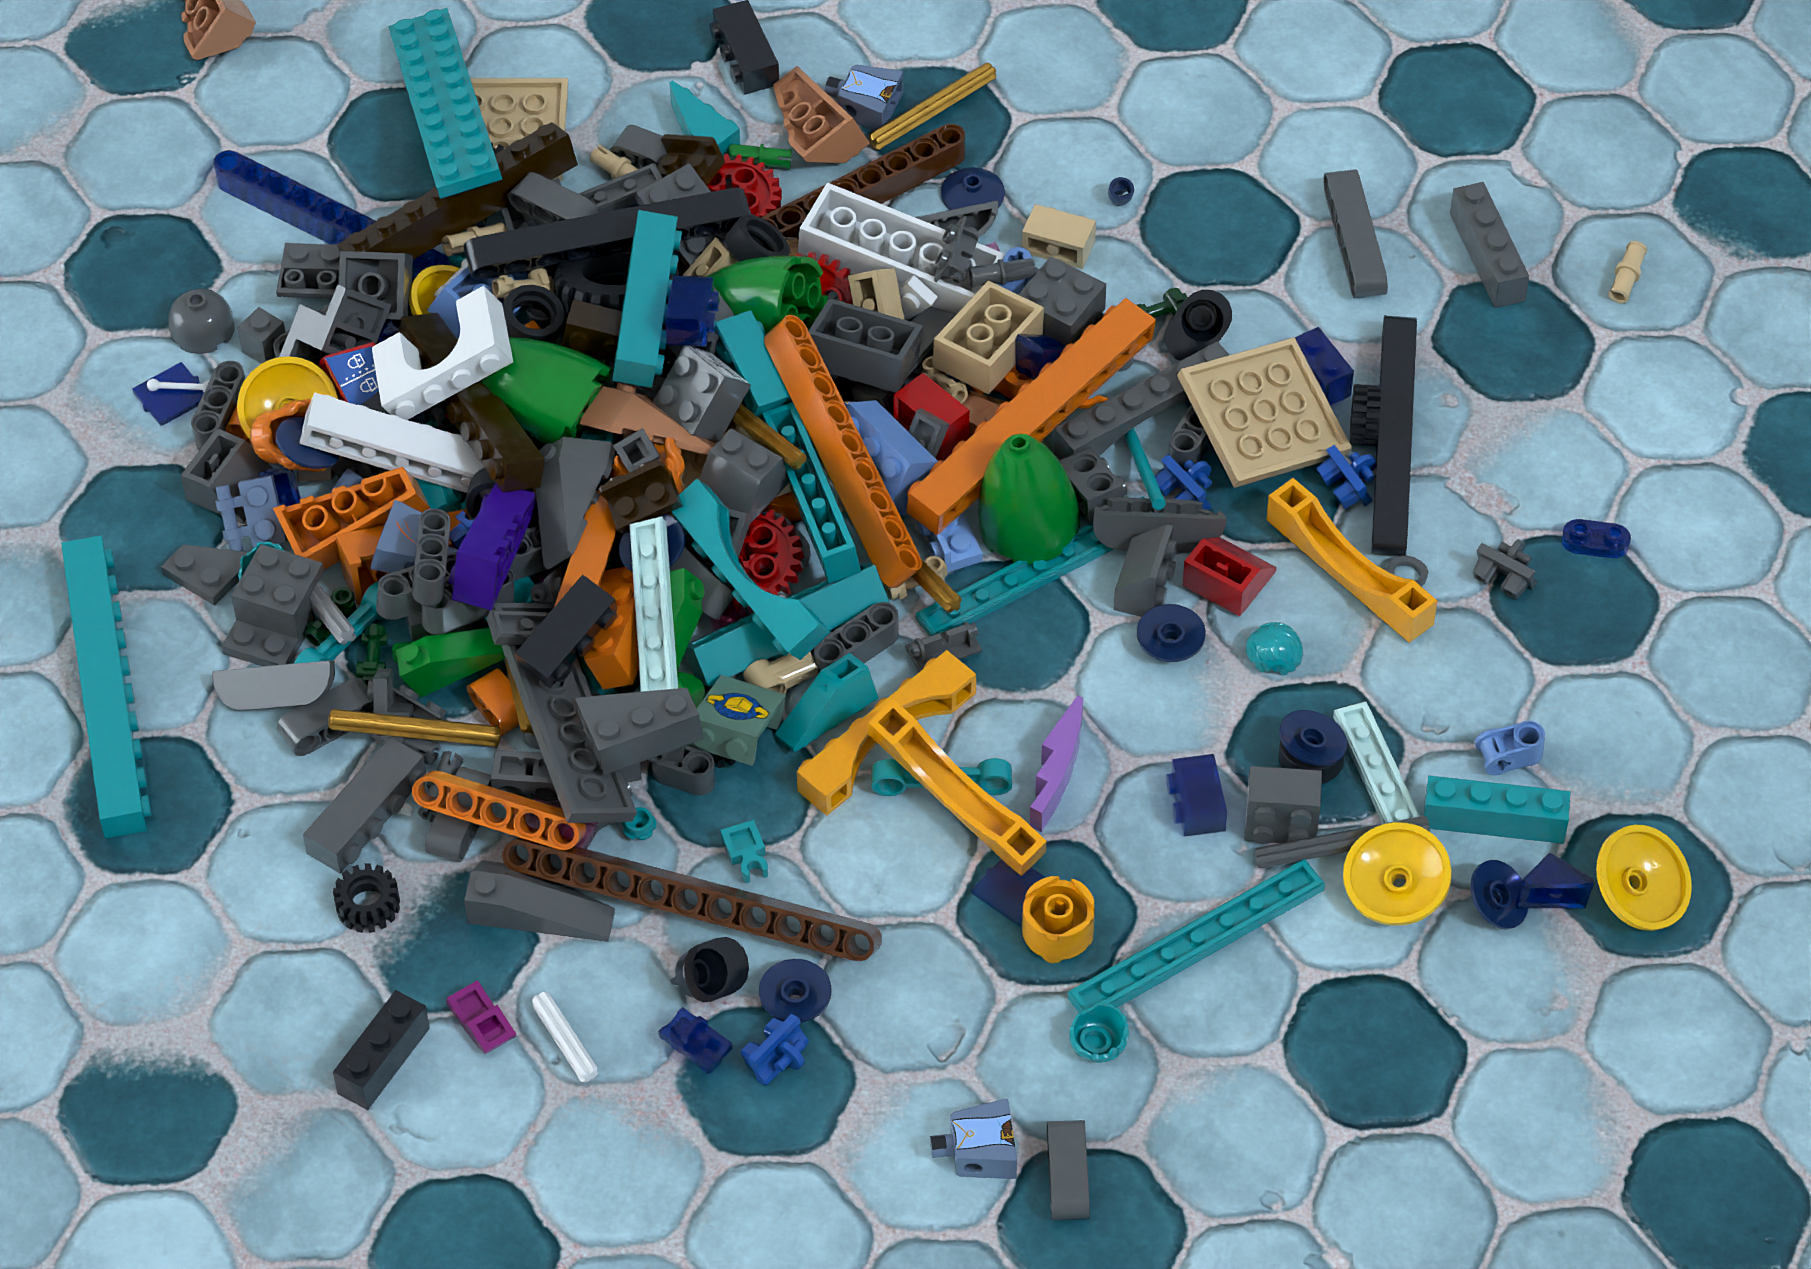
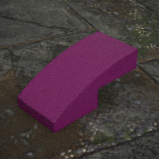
M478 980L446 998V1003L452 1013L484 1054L516 1037V1032L498 1005L494 1006Z

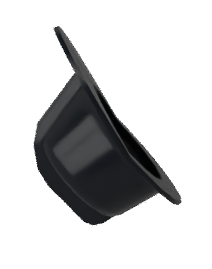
M1202 289L1192 293L1179 307L1166 328L1165 344L1168 352L1176 360L1181 361L1213 343L1219 342L1232 322V309L1229 301L1221 293L1214 290Z
M720 937L694 946L678 959L675 967V977L670 982L673 985H678L679 989L691 998H695L703 1003L712 1002L733 994L742 988L749 972L747 954L736 940L729 937Z

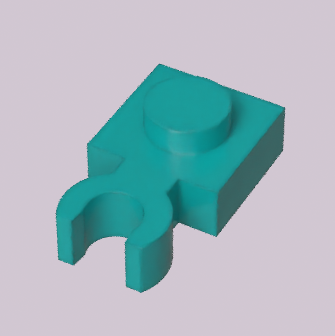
M751 820L721 829V840L732 866L741 863V877L745 883L750 882L749 871L754 868L759 869L764 878L768 877V864L762 857L766 855L765 845L755 821Z

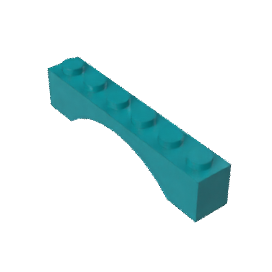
M695 479L679 494L683 507L672 511L674 514L673 518L680 523L684 534L688 532L693 537L692 547L704 559L708 556L713 561L712 571L724 583L729 581L735 588L731 592L732 595L743 607L747 605L751 607L755 612L752 616L754 622L764 632L768 629L775 636L772 643L785 657L788 654L799 660L805 657L831 633L814 611L803 602L765 592L749 578L739 563L732 545L729 528V510L708 485L699 479Z

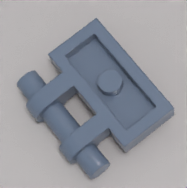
M273 475L238 482L241 495L231 497L228 484L215 487L218 497L215 503L217 511H221L225 530H222L224 541H228L230 550L243 551L241 537L250 536L253 548L256 547L258 542L277 544L288 541L273 510L274 507L280 506ZM244 507L247 525L238 526L234 508Z

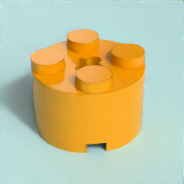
M1050 876L1034 883L1025 895L1022 908V934L1028 947L1049 963H1058L1061 960L1070 959L1082 953L1093 941L1095 907L1091 892L1083 883L1072 878L1071 881L1059 880V876Z

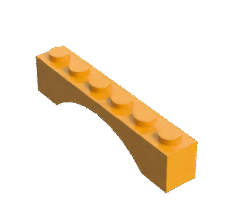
M1292 478L1268 496L1266 520L1406 641L1412 642L1434 625L1437 599L1413 579L1391 574L1363 556L1336 528L1318 499L1298 481Z
M948 650L939 657L930 659L913 678L905 679L898 690L888 698L885 697L879 700L871 712L863 718L856 719L840 737L831 739L813 759L805 760L798 768V771H796L797 791L826 816L852 796L854 780L859 767L869 751L877 744L868 735V722L892 698L916 720L935 715L952 714L976 694V673Z
M892 698L868 722V735L1020 877L1046 853L1047 841L1022 817L1003 806L969 778L936 744L921 724L896 700Z

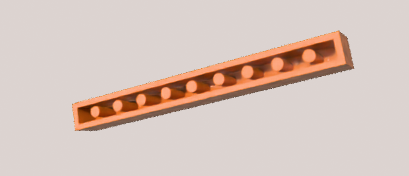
M1127 298L1123 299L1117 306H1110L1096 325H1089L1075 344H1068L1055 362L1047 363L1034 381L1031 383L1026 382L1019 389L1014 399L1010 402L1005 401L1002 403L994 417L988 422H981L975 429L974 434L966 442L964 440L960 441L953 449L952 454L944 462L942 460L938 461L924 480H918L910 487L907 492L908 503L906 513L934 534H940L979 498L981 484L989 460L996 449L1008 437L1015 434H1027L1041 442L1153 339L1156 319Z

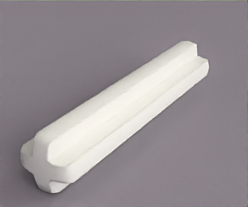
M542 992L534 996L532 999L534 1010L580 1081L585 1083L594 1079L598 1075L597 1066L548 992Z

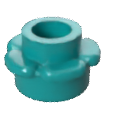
M636 807L637 813L633 821L622 822L623 832L629 839L646 840L653 835V830L657 827V821L648 809Z

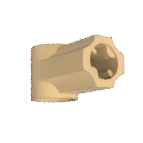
M811 652L801 660L788 654L786 657L783 656L772 662L767 659L753 662L746 668L743 677L747 683L785 694L788 688L818 675V667Z

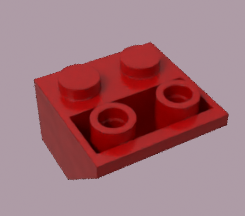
M1221 537L1203 538L1184 561L1182 586L1241 616L1275 574L1277 567Z

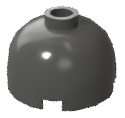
M199 288L182 293L173 302L168 313L171 339L173 342L175 341L180 344L181 349L185 352L195 354L211 353L218 350L217 345L221 344L224 340L226 343L229 342L235 331L233 313L224 297L213 290Z

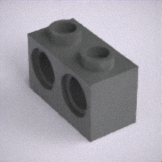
M1091 447L1059 460L1072 483L1079 513L1089 525L1093 524V513L1096 506L1106 505L1109 498L1124 497L1127 494L1122 478L1120 476L1116 477L1111 472L1107 461L1103 457L1099 458Z
M495 750L491 774V785L493 788L554 807H561L541 753Z

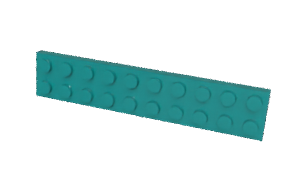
M448 8L434 9L425 15L412 19H402L393 25H389V31L440 199L502 180Z

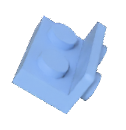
M963 513L938 535L917 521L920 534L923 537L927 536L930 541L929 550L931 556L940 557L947 565V572L983 562V553Z

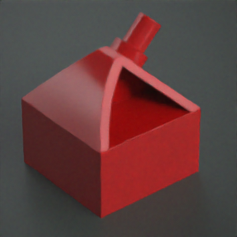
M921 373L894 394V418L908 431L916 411L923 408L949 423L950 425L935 458L938 461L942 460L944 462L952 454L953 449L960 441L964 440L966 442L969 439L970 410L927 375Z

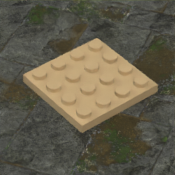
M470 78L490 142L493 143V148L497 149L498 144H500L505 149L514 141L521 140L535 132L540 126L551 122L566 132L569 92L568 78ZM563 174L554 179L559 178L560 181H563Z
M1295 337L1181 369L1177 375L1234 488L1324 462L1330 458L1326 449L1334 444L1343 456L1348 455L1352 449Z

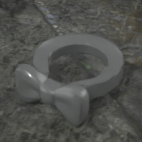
M1411 556L1395 557L1389 562L1388 568H1382L1391 574H1395L1396 567L1410 566L1419 572V579L1414 581L1421 587L1426 583L1428 577L1426 565Z

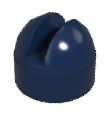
M1124 177L1113 179L1108 188L1109 199L1118 206L1129 203L1134 194L1133 183Z

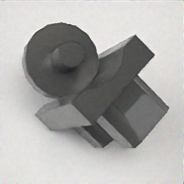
M1517 539L1512 546L1501 542L1498 551L1484 543L1480 544L1477 549L1478 561L1473 570L1475 579L1490 585L1497 572L1506 576L1500 589L1501 592L1514 600H1517L1526 588L1533 590L1537 583V580L1534 579L1535 570L1527 567L1532 557L1523 553L1525 542Z

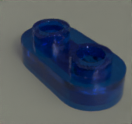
M1574 519L1565 524L1561 541L1565 549L1575 554L1620 558L1629 550L1631 535L1620 524Z

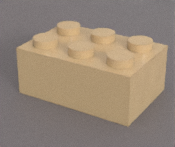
M988 280L934 338L933 367L989 394L1042 336L1044 307Z

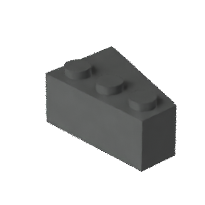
M687 688L575 698L580 723L603 775L704 739L700 716Z

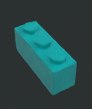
M750 310L715 322L712 331H717L719 334L716 347L719 359L751 385L742 400L743 406L758 418L763 419L762 412L791 403L792 399L765 346L764 327L760 321H756L752 311Z

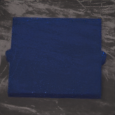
M182 362L150 378L157 379L159 382L200 384L199 377L193 376ZM148 380L132 388L134 395L143 404L144 412H149L160 426L198 407L204 394L203 390L158 389L150 391L147 388Z
M1001 859L993 868L986 869V875L973 887L971 893L1018 926H1021L1022 908L1028 889L1034 883L1046 877L1031 867L1021 876Z

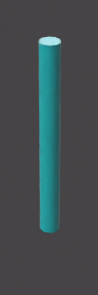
M1133 428L1123 436L1153 508L1161 510L1166 505L1165 499L1137 432Z

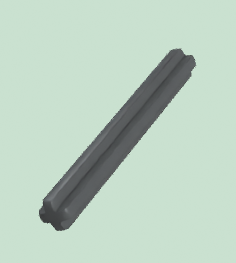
M1426 816L1388 822L1414 824L1430 832ZM1383 824L1259 847L1255 849L1254 853L1258 868H1267L1298 862L1302 859L1308 860L1349 852L1353 844L1363 834Z

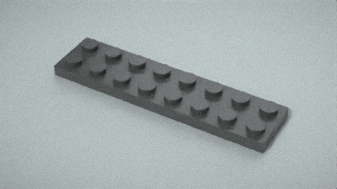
M495 603L493 610L551 612L553 606L552 603ZM501 645L567 823L632 822L637 811L621 770L603 775L580 723L575 698L592 696L578 658L571 664L572 670L568 677L561 683L557 681L550 689L518 664L515 652L521 645Z

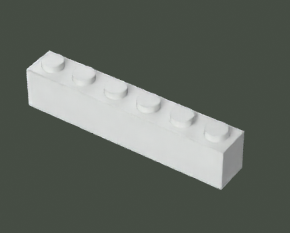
M315 392L306 411L299 444L387 470L404 467L414 478L465 493L468 491L474 474L484 468V465L481 461L477 460L474 451L462 439L460 434H452L433 428L430 425L415 423L402 419L397 415L385 414L363 405H355ZM493 488L480 492L481 497L484 498L485 494L489 495Z

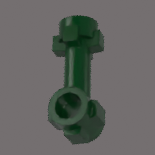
M1171 288L1164 293L1163 302L1148 307L1141 303L1137 304V306L1153 318L1168 313L1174 316L1188 296L1186 293H1182L1179 288Z
M340 587L333 591L330 598L347 619L357 610L354 592L346 587ZM317 619L315 622L310 621L306 626L307 630L304 632L306 639L315 646H319L332 634L321 619Z
M378 624L368 625L365 633H362V645H367L366 661L357 662L356 678H362L367 685L369 680H373L378 669H386V662L379 661L381 646L388 645L389 638L385 627Z

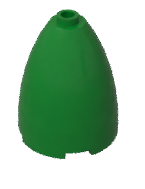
M768 256L748 259L727 265L703 278L711 282L731 308L734 316L751 310L756 321L762 323L765 336L787 315H794L801 319L809 331L828 301V295H822L819 277L822 276L823 271L820 265L811 257Z
M509 337L513 363L481 379L482 383L504 402L523 430L543 445L552 444L562 437L580 438L582 430H585L587 427L580 424L581 418L602 389L603 381L605 380L609 383L611 380L613 368L588 355L564 346L529 338Z
M1015 434L1008 437L996 449L985 470L978 502L980 535L984 545L991 553L995 551L1002 556L1011 558L1013 563L1016 561H1027V564H1033L1034 561L1041 560L1046 562L1061 555L1062 549L1071 542L1075 534L1078 535L1080 514L1077 498L1063 465L1049 448L1027 434Z

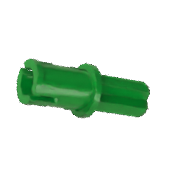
M730 144L728 152L730 160H735L736 156L741 154L742 161L744 162L750 157H754V165L764 162L766 167L790 170L791 161L779 160L778 157L791 158L792 149L764 147V144H760V147Z

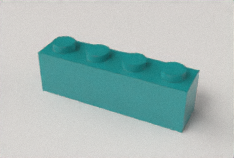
M1428 775L1423 816L1427 817L1430 829L1564 844L1569 822L1571 791Z

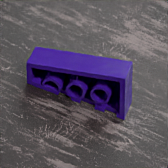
M495 483L490 494L484 495L480 512L474 518L472 526L457 550L456 564L451 569L449 584L453 585L452 600L493 610L533 518L535 493L526 490L502 492L497 483Z

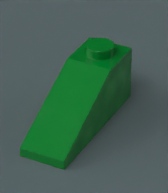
M685 568L670 572L677 670L702 614V598L704 597L702 581Z
M490 628L425 636L396 650L400 677L414 692L419 694L420 698L506 658L502 646L494 644Z

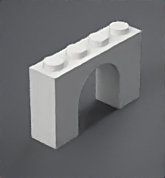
M485 286L456 301L460 322L459 340L450 355L438 365L422 370L418 349L400 332L372 347L381 406L388 413L408 420L513 363L502 303Z

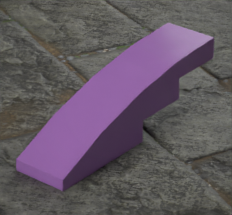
M1078 695L1042 744L1041 765L1043 766L1036 775L1035 795L1037 798L1030 806L1029 824L1033 829L1041 833L1061 801L1071 778L1079 750L1083 719V698Z

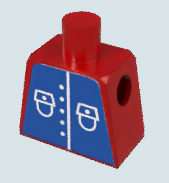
M374 342L327 355L319 361L321 369L328 375L335 387L338 400L361 405L379 392L372 347L376 345Z

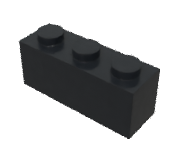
M744 0L713 9V22L709 24L710 32L714 41L719 40L722 59L730 64V74L734 84L739 83L744 95L773 87L779 81V63L749 1Z
M582 574L515 652L518 664L550 689L557 681L559 683L563 682L572 670L571 664L579 655L585 656L595 643L593 638L601 629L607 630L617 617L615 598Z
M397 990L393 992L334 1069L333 1076L338 1095L369 1110L430 1029L426 1005Z

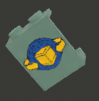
M721 675L697 707L704 739L688 744V746L753 766L756 757L757 741L766 727L777 730L782 724L786 694Z

